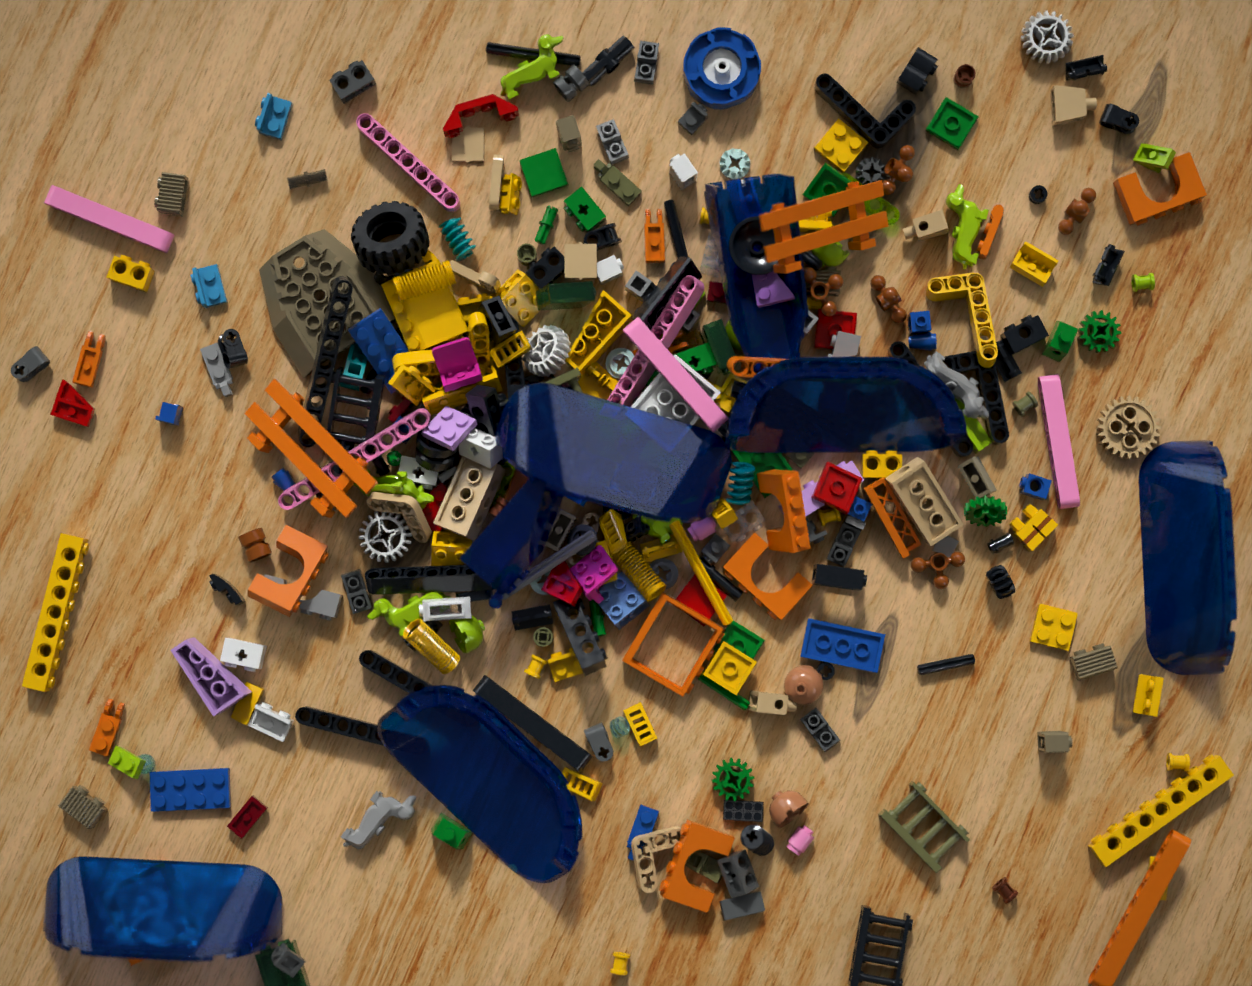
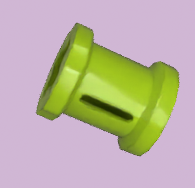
M1149 273L1143 276L1133 274L1131 277L1133 292H1137L1139 289L1154 290V274Z

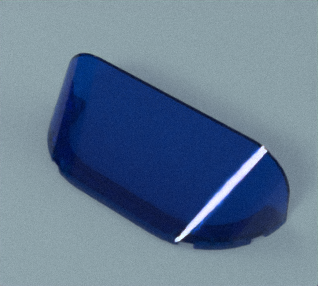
M798 357L782 360L778 364L766 367L748 381L733 405L724 445L730 450L744 453L866 452L868 450L878 452H924L947 448L959 443L967 434V428L962 409H959L952 391L939 377L923 366L917 367L908 363V360L894 357Z
M534 383L514 392L504 406L495 432L497 446L504 449L503 456L512 466L528 478L534 480L538 477L546 481L545 486L562 494L664 522H670L672 518H681L680 521L682 523H688L709 517L719 504L732 465L731 453L726 442L710 430L550 383Z
M1211 440L1173 441L1161 444L1145 457L1139 471L1147 645L1152 657L1161 667L1179 675L1223 673L1225 671L1223 666L1230 663L1236 632L1231 630L1232 620H1237L1231 492L1229 488H1224L1223 479H1226L1228 476L1225 463L1218 447L1213 446V441Z
M434 685L408 694L379 719L377 731L386 750L510 869L520 876L537 883H551L571 871L579 854L577 851L579 841L582 840V819L575 795L571 796L566 786L568 781L561 771L488 701L479 695L472 696L465 693L463 688Z
M82 856L62 862L51 873L46 886L43 931H45V938L53 945L66 951L72 950V947L80 949V954L88 956L198 962L213 961L214 955L225 954L226 959H232L266 948L267 942L275 943L282 935L283 902L281 891L275 880L262 869L251 865Z

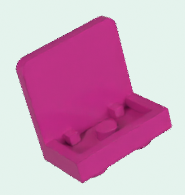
M468 337L432 349V355L439 370L445 392L457 390L460 387L483 380L478 361Z
M598 545L570 570L584 588V595L590 601L593 599L599 604L604 600V597L598 588L618 572V567L605 549Z

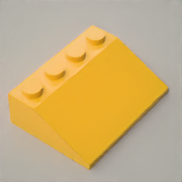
M435 260V261H433V262H430V263H428V264H425V265H423V266H421V267H418V268H416V269H413V270H411V271H409V272H406V273H404V274H401V275H399V276H400L401 279H402V275H404V277H405V274L408 275V273H411V275H412V271H413L414 274H415V270H416V271L418 272V274H419V271H418L419 269L421 270V272H422V268H424V270H425V267H427L428 270H429V266L432 268V265H434V267H435V264H437L438 267H439L440 261H439V260ZM393 279L382 284L409 352L433 349L468 332V327L452 289L447 283L446 288L442 282L443 288L439 285V290L436 287V291L433 289L431 292L429 288V293L427 290L426 294L423 292L421 295L419 292V296L416 294V297L412 293L413 298L409 295V299L406 297V300L401 302Z

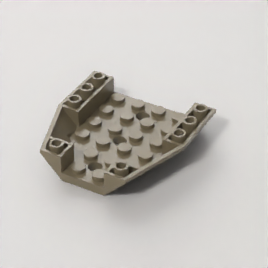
M325 229L303 236L273 255L259 269L273 330L303 378L312 373L332 284L335 278L345 276L350 280L353 287L345 321L346 330L342 333L338 353L356 343L348 329L379 308L382 309L391 324L396 321L382 286L377 284L374 279L375 272H370L367 268L363 267L357 255ZM297 258L304 259L305 264L303 267H295L294 262ZM339 284L338 290H345L348 287V284ZM319 290L325 292V298L321 301L315 299V293ZM336 302L333 308L339 310L343 307V303ZM332 321L329 324V328H336L339 322ZM327 340L324 346L331 347L334 341ZM322 359L320 365L329 359Z

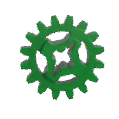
M1100 310L1097 315L1093 311L1091 312V317L1086 315L1084 317L1086 321L1079 323L1083 328H1079L1077 331L1082 333L1078 339H1084L1085 342L1082 346L1089 345L1088 351L1095 348L1096 353H1099L1101 349L1103 352H1107L1108 347L1111 349L1115 347L1113 342H1119L1120 339L1116 336L1122 333L1117 331V328L1121 325L1115 324L1117 318L1111 319L1110 312L1104 315L1103 310ZM1096 319H1101V320H1104V321H1106V322H1105V323H1101V322H1098V320H1096ZM1105 327L1100 335L1094 337L1098 329ZM1087 328L1090 329L1089 336L1087 334ZM1093 341H1100L1104 344H1096Z
M977 496L976 500L970 499L969 503H965L964 516H966V521L970 520V524L977 523V526L982 524V526L987 527L989 524L995 526L996 522L1001 524L1002 520H1006L1007 506L1005 502H1001L1000 498L995 500L994 496L991 498L987 496L980 498Z
M730 757L728 763L723 759L722 766L716 765L718 771L712 772L716 778L711 779V782L717 783L713 788L714 790L720 789L719 796L726 794V800L732 796L733 800L736 801L738 795L743 799L744 792L750 793L747 789L748 786H754L750 782V780L754 779V776L749 775L752 769H746V762L740 764V758L733 762L732 757ZM730 766H737L742 770L737 772L732 770ZM724 770L726 773L725 777L720 781L721 772ZM728 771H730V773L733 774V776H738V778L736 779L737 787L732 782L728 783V780L730 779V774L728 773ZM746 777L745 785L741 788V780ZM731 787L734 788L735 792H728L723 788Z

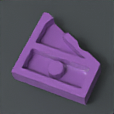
M774 271L765 275H752L756 302L759 308L795 299L794 294Z

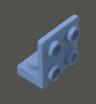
M623 572L617 575L618 580L607 583L599 589V592L604 597L599 606L619 630L650 606Z

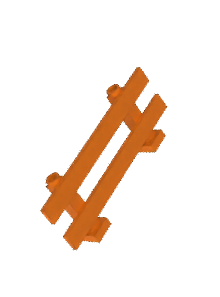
M882 180L865 185H859V181L847 183L848 187L844 191L789 207H784V203L773 204L770 212L759 215L761 231L773 229L775 244L764 247L766 263L778 260V264L773 265L774 273L787 274L802 269L801 261H795L794 255L852 237L853 241L848 242L849 250H865L876 246L875 238H869V232L888 227L887 212L882 211L866 216L864 202L884 196ZM848 207L849 222L791 238L790 223Z
M273 379L265 391L280 408L270 417L254 402L244 414L260 431L258 434L252 432L247 439L259 451L269 453L273 449L270 445L271 442L275 444L323 494L321 498L314 497L310 502L322 516L332 518L336 513L333 509L335 506L348 518L357 505L346 495V492L356 483L368 494L378 483L366 471L367 461L360 456L358 459H355L302 406L305 399L299 393L290 394L277 379ZM291 418L344 471L335 482L283 430Z

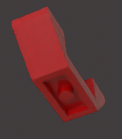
M494 94L457 104L443 127L445 137L453 138L459 136L460 132H463L460 120L462 116L468 118L476 112H489L493 110V107H496L500 121L505 120L508 122L519 116L518 107Z

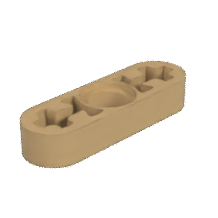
M494 154L489 210L499 211L504 155Z

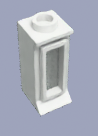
M470 597L425 599L422 601L423 605H419V616L423 617L424 621L471 619Z

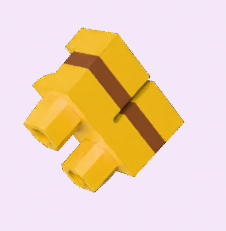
M1028 504L1021 511L1028 520L1023 523L1018 517H1015L1009 523V526L1015 532L1013 535L1020 540L1028 552H1031L1058 524L1042 509L1037 510L1034 506Z

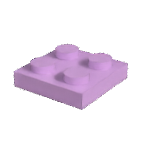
M446 405L421 432L423 437L454 451L478 424L476 419Z

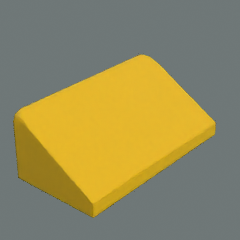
M246 681L245 685L252 693L237 702L231 718L248 726L255 710L254 707L259 703L264 688Z

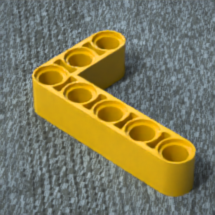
M967 273L936 277L929 280L926 297L931 301L966 298L978 362L984 368L992 367L996 361L998 349L983 277L979 273ZM970 283H976L978 286L973 287ZM956 285L959 289H953L950 286ZM931 288H938L940 291L935 292ZM978 300L982 304H975L973 301ZM977 318H982L985 322H979ZM980 336H986L989 340H982ZM983 354H990L992 358H986Z
M474 312L468 317L469 339L479 367L484 369L490 364L489 328L485 315L481 312ZM432 349L398 353L392 358L394 373L403 364L407 367L412 365L419 370L420 377L440 374L432 355Z

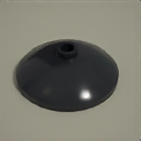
M759 216L746 218L736 225L730 235L729 253L738 268L748 274L765 275L773 272V265L778 264V260L766 263L764 251L765 246L775 244L773 229L761 231ZM755 245L759 246L760 251H755L753 247Z

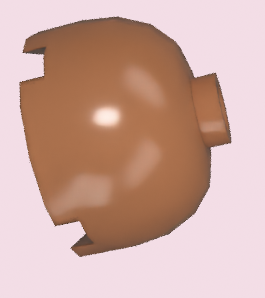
M800 665L794 667L787 674L784 681L786 695L798 705H808L815 702L823 692L824 682L822 676L811 666Z
M780 790L772 796L773 802L769 807L770 817L778 828H782L792 822V818L797 814L800 815L809 803L799 792L787 790L782 793Z

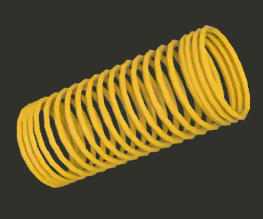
M449 260L442 262V265L439 263V267L435 264V267L434 265H432V268L429 266V270L427 267H425V270L422 268V272L419 269V274L415 270V274L412 271V275L411 273L405 274V277L402 275V279L400 276L392 278L400 302L405 301L406 297L409 299V295L413 298L412 293L416 297V294L419 296V292L421 295L423 292L426 294V290L429 293V288L431 292L433 289L436 291V287L439 290V285L443 288L442 282L445 288L446 283L448 286L449 282L450 285L456 284Z
M627 542L617 553L612 554V558L619 565V568L623 570L627 578H630V581L636 586L640 594H643L645 600L648 602L652 601L666 589V585L661 581L662 579H659L650 565L648 566L649 563H646V560L642 558L638 550H635L634 545L631 542Z
M415 619L405 628L403 638L413 645L442 674H448L456 668L460 661V655L428 627L422 619ZM420 624V626H418L417 628H415V629L412 631V633L409 635V637H407L408 634L410 633V631H411L414 627H416L417 625ZM454 657V659H453V661L451 662V664H450L447 668L443 669L444 667H446V666L450 663V661H451L452 658Z

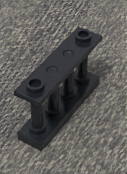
M339 367L336 372H333L331 383H334L328 425L325 429L337 441L343 440L360 445L376 435L386 376L378 374L372 381L342 375L343 367ZM344 383L370 388V391H373L372 398L367 400L339 394L340 385ZM341 402L367 407V410H370L369 417L360 418L336 413L337 404ZM339 421L364 426L367 429L366 436L358 437L333 432L334 423ZM367 445V451L369 453H372L374 450V446Z
M861 905L848 979L849 986H858V983H862V981L885 986H902L903 979L900 978L906 940L908 931H911L913 926V919H910L911 916L908 913H904L903 919L876 915L874 912H871L870 906ZM875 922L902 927L900 939L870 934L868 926ZM873 942L898 947L897 957L894 959L867 954V951H864L865 943ZM871 962L895 967L893 979L865 974L861 971L862 963Z

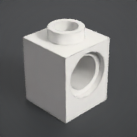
M612 255L597 262V277L601 285L622 276L624 266L620 258L616 260L615 255Z

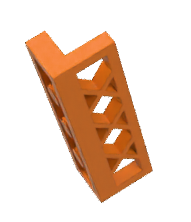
M883 477L864 487L867 496L903 559L910 555L909 551L922 544L888 482ZM883 483L886 487L884 497L877 495L873 488ZM886 501L894 502V513L886 512L884 509ZM895 517L904 520L903 530L894 527ZM904 534L912 536L915 543L905 547L903 543Z

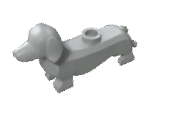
M937 351L932 357L928 355L924 362L928 378L965 404L963 413L967 417L987 419L989 413L982 405L984 399L979 397V390L977 389L979 382L972 377L968 380L963 374L948 368L943 362L945 357Z
M376 791L370 799L374 805L370 806L365 812L359 828L355 831L352 828H347L341 835V838L346 840L343 846L351 845L356 849H363L375 835L379 836L385 829L383 824L390 816L398 817L404 821L412 818L415 813L413 804L416 796H409L403 803H400L397 799L383 797L381 791Z

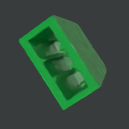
M1056 321L1042 355L1060 362L1068 354L1078 329L1064 322Z
M442 812L431 828L432 835L455 849H463L473 831Z

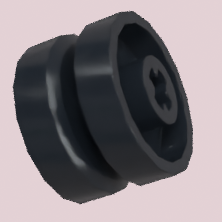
M422 430L418 431L415 457L421 467L434 472H442L456 465L459 456V445L452 451L423 437Z

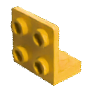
M519 269L499 288L497 294L494 293L492 295L493 298L500 296L508 313L522 327H525L550 301L536 284Z
M434 531L431 546V566L471 565L472 540L452 532Z

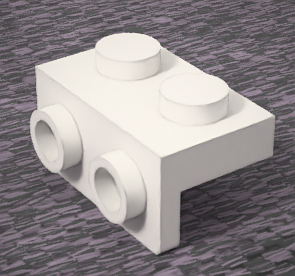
M264 702L256 704L248 726L284 742L294 722L290 718L291 715L281 710L278 713L272 710L273 706Z

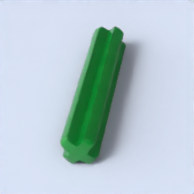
M704 671L698 677L699 681L742 710H746L750 705V702L741 695L733 694L704 676Z

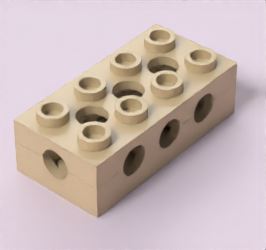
M462 456L433 523L444 530L475 542L506 469L499 464L490 469Z
M916 457L885 478L918 532L930 546H933L964 525L925 461L921 458Z

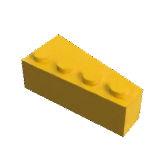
M604 290L600 294L598 302L594 305L587 322L584 323L578 338L573 343L571 351L568 352L569 358L565 359V362L571 369L578 367L582 376L623 333V329L633 321L632 315Z

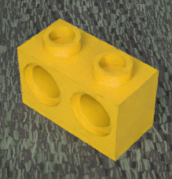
M121 255L120 257H113L106 278L147 293L155 271L146 262L139 261V263L132 262V258ZM126 265V271L119 274V267ZM144 271L143 279L137 280L138 272Z
M868 450L866 454L861 455V476L863 479L886 478L902 467V454H897V451H885V454H878V451ZM869 459L874 460L877 464L874 470L867 467ZM888 460L895 461L896 468L894 470L887 468L886 462Z

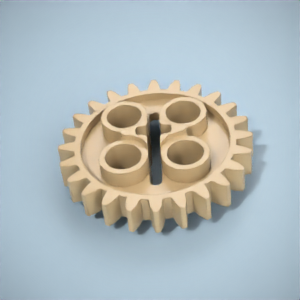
M1130 395L1126 397V401L1121 396L1118 398V402L1115 399L1111 401L1112 406L1106 404L1105 408L1107 411H1100L1104 417L1097 418V421L1102 424L1096 426L1097 429L1102 431L1097 436H1103L1104 438L1100 444L1107 443L1105 450L1112 448L1111 455L1119 452V458H1122L1125 454L1126 459H1131L1132 454L1134 458H1138L1139 453L1142 456L1146 455L1145 449L1151 451L1152 447L1150 444L1155 445L1158 443L1154 437H1160L1156 430L1161 429V426L1156 425L1160 418H1154L1157 411H1150L1153 406L1152 404L1146 407V400L1139 403V397H1135L1132 401ZM1126 409H1130L1132 411L1133 415L1131 419L1125 416ZM1112 422H1115V423L1118 424V426H1119L1118 432L1112 431V429H1111V424H1112ZM1140 423L1146 425L1145 433L1139 430L1138 426ZM1127 424H1131L1129 431L1126 430ZM1126 436L1131 437L1133 441L1131 446L1126 445Z

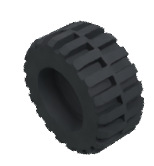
M386 201L382 202L381 205L371 206L370 210L366 209L362 212V216L356 219V224L353 225L351 230V240L358 260L368 271L373 273L376 271L378 275L387 274L390 276L398 272L399 274L404 273V270L407 269L411 270L416 263L419 264L422 261V256L425 257L430 242L421 213L415 207L409 206V204L404 202L400 204L398 201H392V203ZM402 234L393 241L379 242L389 235Z

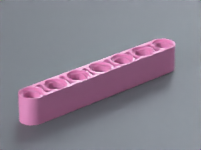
M364 113L358 116L356 123L360 132L446 211L455 212L459 209V197L451 188L371 115ZM368 120L371 122L368 128L361 127L364 121ZM378 134H385V138L382 141L375 140ZM393 146L399 147V151L396 154L389 152ZM412 159L413 164L410 167H405V160ZM426 172L428 174L427 178L419 180V173ZM440 185L442 189L440 192L434 193L432 192L433 186ZM454 198L456 203L453 206L446 205L447 199Z
M51 185L44 201L48 206L164 253H168L175 236L168 231L54 185Z
M637 317L623 329L626 336L712 432H715L729 420L640 318Z
M1058 374L1038 377V389L1057 505L1059 509L1079 507L1080 497L1060 377Z

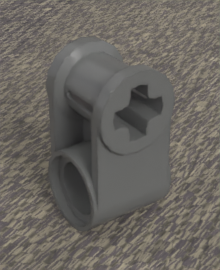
M35 346L12 365L11 374L21 382H28L37 373L45 369L50 364V360L38 346Z
M601 722L585 729L584 733L596 758L603 762L611 759L614 752L603 723ZM601 747H604V749H609V753H607V758H605L604 755H599V752L602 751Z

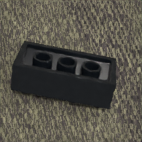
M679 257L671 265L666 275L659 280L655 289L647 295L644 303L636 309L632 319L640 318L651 330L681 280L689 275L698 280L702 278L693 260L689 257ZM695 283L691 285L690 290L693 289Z

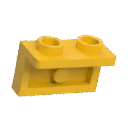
M1024 242L1009 268L1043 287L1058 264V260L1034 245Z
M401 364L388 384L417 406L428 390L434 393L436 389L431 386L432 381L425 376H419L420 371L412 365L407 367Z

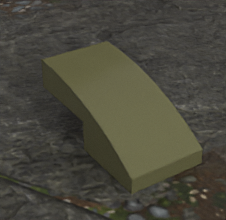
M700 850L692 853L685 863L686 867L716 883H719L723 876L718 861Z

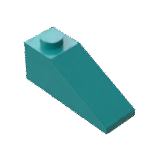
M357 343L350 346L343 375L362 379L367 358ZM341 383L340 385L341 387L352 389L355 391H359L360 389L359 386Z

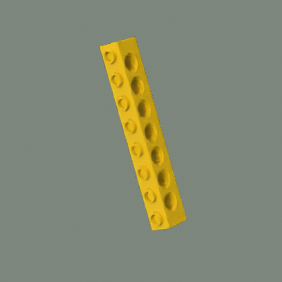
M60 533L22 687L42 692H49L54 687L56 680L54 677L55 669L57 670L60 665L59 653L65 645L64 633L69 629V614L75 606V601H73L74 594L78 592L80 586L78 581L79 574H82L85 564L83 559L89 550L88 539ZM71 550L75 552V558L72 561L68 559V553ZM68 569L71 575L68 580H65L63 573ZM63 588L66 595L63 599H60L58 592ZM58 607L61 615L55 618L53 612ZM51 627L56 629L54 637H51L48 633ZM46 646L51 648V654L48 657L44 654ZM41 665L46 667V673L43 676L39 673Z
M1212 754L1202 760L1203 764L1190 768L1186 772L1187 775L1185 777L1173 780L1170 783L1171 787L1166 790L1161 789L1150 802L1149 800L1144 801L1139 805L1140 809L1133 813L1131 811L1123 817L1124 820L1122 822L1112 824L1107 828L1108 832L1102 836L1099 834L1091 839L1092 843L1088 847L1100 864L1104 867L1109 866L1233 777L1234 774L1221 756H1213ZM1209 769L1211 777L1205 780L1204 772ZM1194 781L1195 789L1190 792L1188 784ZM1177 792L1179 800L1173 803L1172 795ZM1159 804H1162L1164 808L1161 814L1156 813V807ZM1146 815L1148 821L1144 826H1141L1140 818ZM1126 827H1130L1132 830L1129 837L1124 836V829ZM1114 838L1116 845L1109 849L1108 841Z

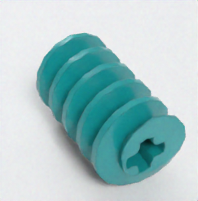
M461 217L452 218L438 226V228H443L441 233L446 235L445 241L450 242L448 246L453 249L452 254L458 255L456 261H461L473 254L472 250L476 247V245H469L472 238H465L469 232L461 231L465 227L464 224L458 225L462 220Z
M733 462L732 464L736 468H731L730 472L735 475L729 476V479L734 481V483L728 484V487L733 488V490L727 491V494L732 496V498H726V502L744 505L751 501V496L749 495L752 494L751 487L753 482L751 480L754 479L755 467L746 462Z

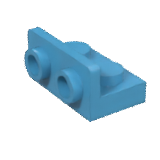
M267 93L266 98L263 97L261 102V115H258L255 121L256 130L260 134L282 140L293 103Z
M217 264L200 269L192 268L191 280L193 285L197 286L198 292L195 295L198 304L208 308L228 302Z

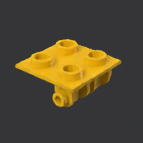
M832 211L818 215V217L814 216L793 222V227L800 232H807L808 230L819 231L832 227L831 218H828L832 217Z
M595 362L587 369V372L579 379L578 383L590 409L597 408L598 412L596 414H599L618 381L600 364Z

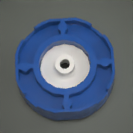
M717 27L699 34L690 43L684 57L683 77L688 90L695 100L709 108L728 109L745 102L753 94L759 81L761 60L754 43L745 34L742 35L731 30L732 28Z

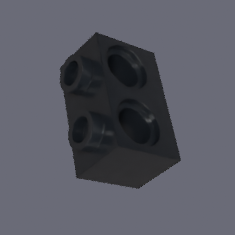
M555 246L552 249L547 248L541 254L542 258L538 262L533 261L526 268L528 270L526 275L542 292L565 272L564 256ZM557 257L560 261L556 266H552L549 264L550 258ZM543 270L545 276L542 279H537L534 276L536 271Z

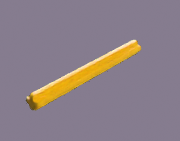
M673 521L669 524L670 529L720 621L724 626L729 625L733 622L729 611L680 521Z

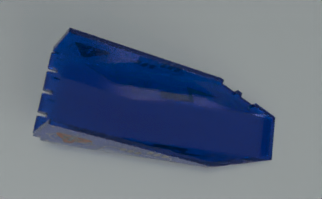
M783 173L762 175V183L759 176L743 178L744 186H742L741 179L724 181L725 189H723L721 181L705 184V204L730 324L745 357L799 360L801 339L804 338L803 329L806 317H808L802 253L794 255L795 261H801L802 269L787 274L777 273L794 294L795 299L761 308L757 306L752 274H748L738 268L729 253L730 235L741 221L770 212L773 204L784 203V207L797 204L794 176ZM799 221L790 223L791 238L800 236ZM755 245L753 247L755 251H760L759 246ZM760 363L754 365V372L759 371ZM779 364L774 365L773 373L778 372ZM798 365L793 366L792 374L797 372ZM756 378V381L770 380L772 378Z

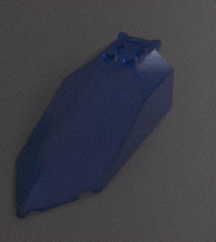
M593 418L586 422L583 420L564 439L563 448L561 450L556 448L460 557L462 562L496 590L489 599L491 608L498 609L502 606L504 596L506 594L510 596L516 590L517 586L515 584L519 579L523 581L529 575L530 571L528 569L543 552Z

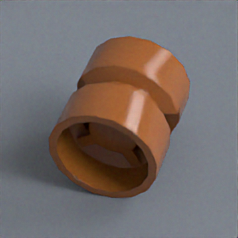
M262 528L254 529L238 537L241 546L246 548L244 553L248 563L272 554L269 544L264 542L266 536Z

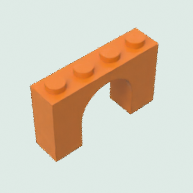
M1190 152L1173 158L1169 166L1175 182V193L1170 201L1155 202L1149 199L1142 190L1136 172L1118 178L1113 182L1129 225L1136 224L1140 226L1147 223L1149 218L1154 217L1156 220L1166 216L1165 212L1172 210L1175 213L1183 210L1184 205L1191 204V206L1202 202V198L1207 194Z
M772 469L757 473L760 493L775 495L784 513L783 527L766 531L769 550L796 553L811 549L799 472Z
M285 525L276 541V548L297 558L303 565V574L293 583L279 584L257 573L248 588V597L290 617L293 612L296 613L301 605V602H299L301 597L308 594L311 580L317 578L320 572L318 568L321 563L325 564L329 553H327L328 545Z
M754 532L722 567L725 570L723 574L731 581L735 579L739 583L737 587L745 594L747 592L754 596L752 600L759 607L764 605L768 609L766 613L772 619L776 620L778 618L782 620L813 585L797 572L781 590L775 593H767L758 589L752 581L751 568L756 559L769 545Z
M687 819L686 824L684 823L681 827L680 840L674 846L673 859L667 865L666 872L668 873L666 878L660 884V895L666 899L708 913L714 893L687 881L684 873L685 863L692 853L701 849L729 856L735 837Z

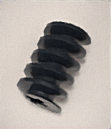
M749 825L743 829L740 839L744 847L759 856H765L772 851L774 840L767 831L758 825Z

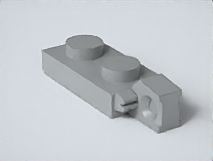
M218 342L200 349L216 389L221 388L225 397L233 395L230 384H233V377L230 369L226 368L223 362Z

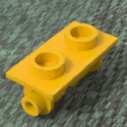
M511 173V175L505 174L504 178H502L501 192L507 193V196L500 197L499 209L502 214L510 212L518 215L522 181L521 177L514 173Z
M674 534L670 535V540L662 545L660 544V539L640 544L646 563L682 552Z

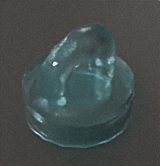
M619 716L610 721V730L616 738L623 737L629 733L630 726L624 717Z
M149 754L138 756L146 761L141 773L151 772L155 767L154 758Z

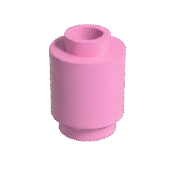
M705 515L690 524L691 527L687 528L695 542L698 540L702 541L716 532L715 527H717V524L712 516L708 518Z
M805 825L802 828L798 826L789 838V843L786 847L799 856L806 851L813 841L814 837L812 834L814 832Z

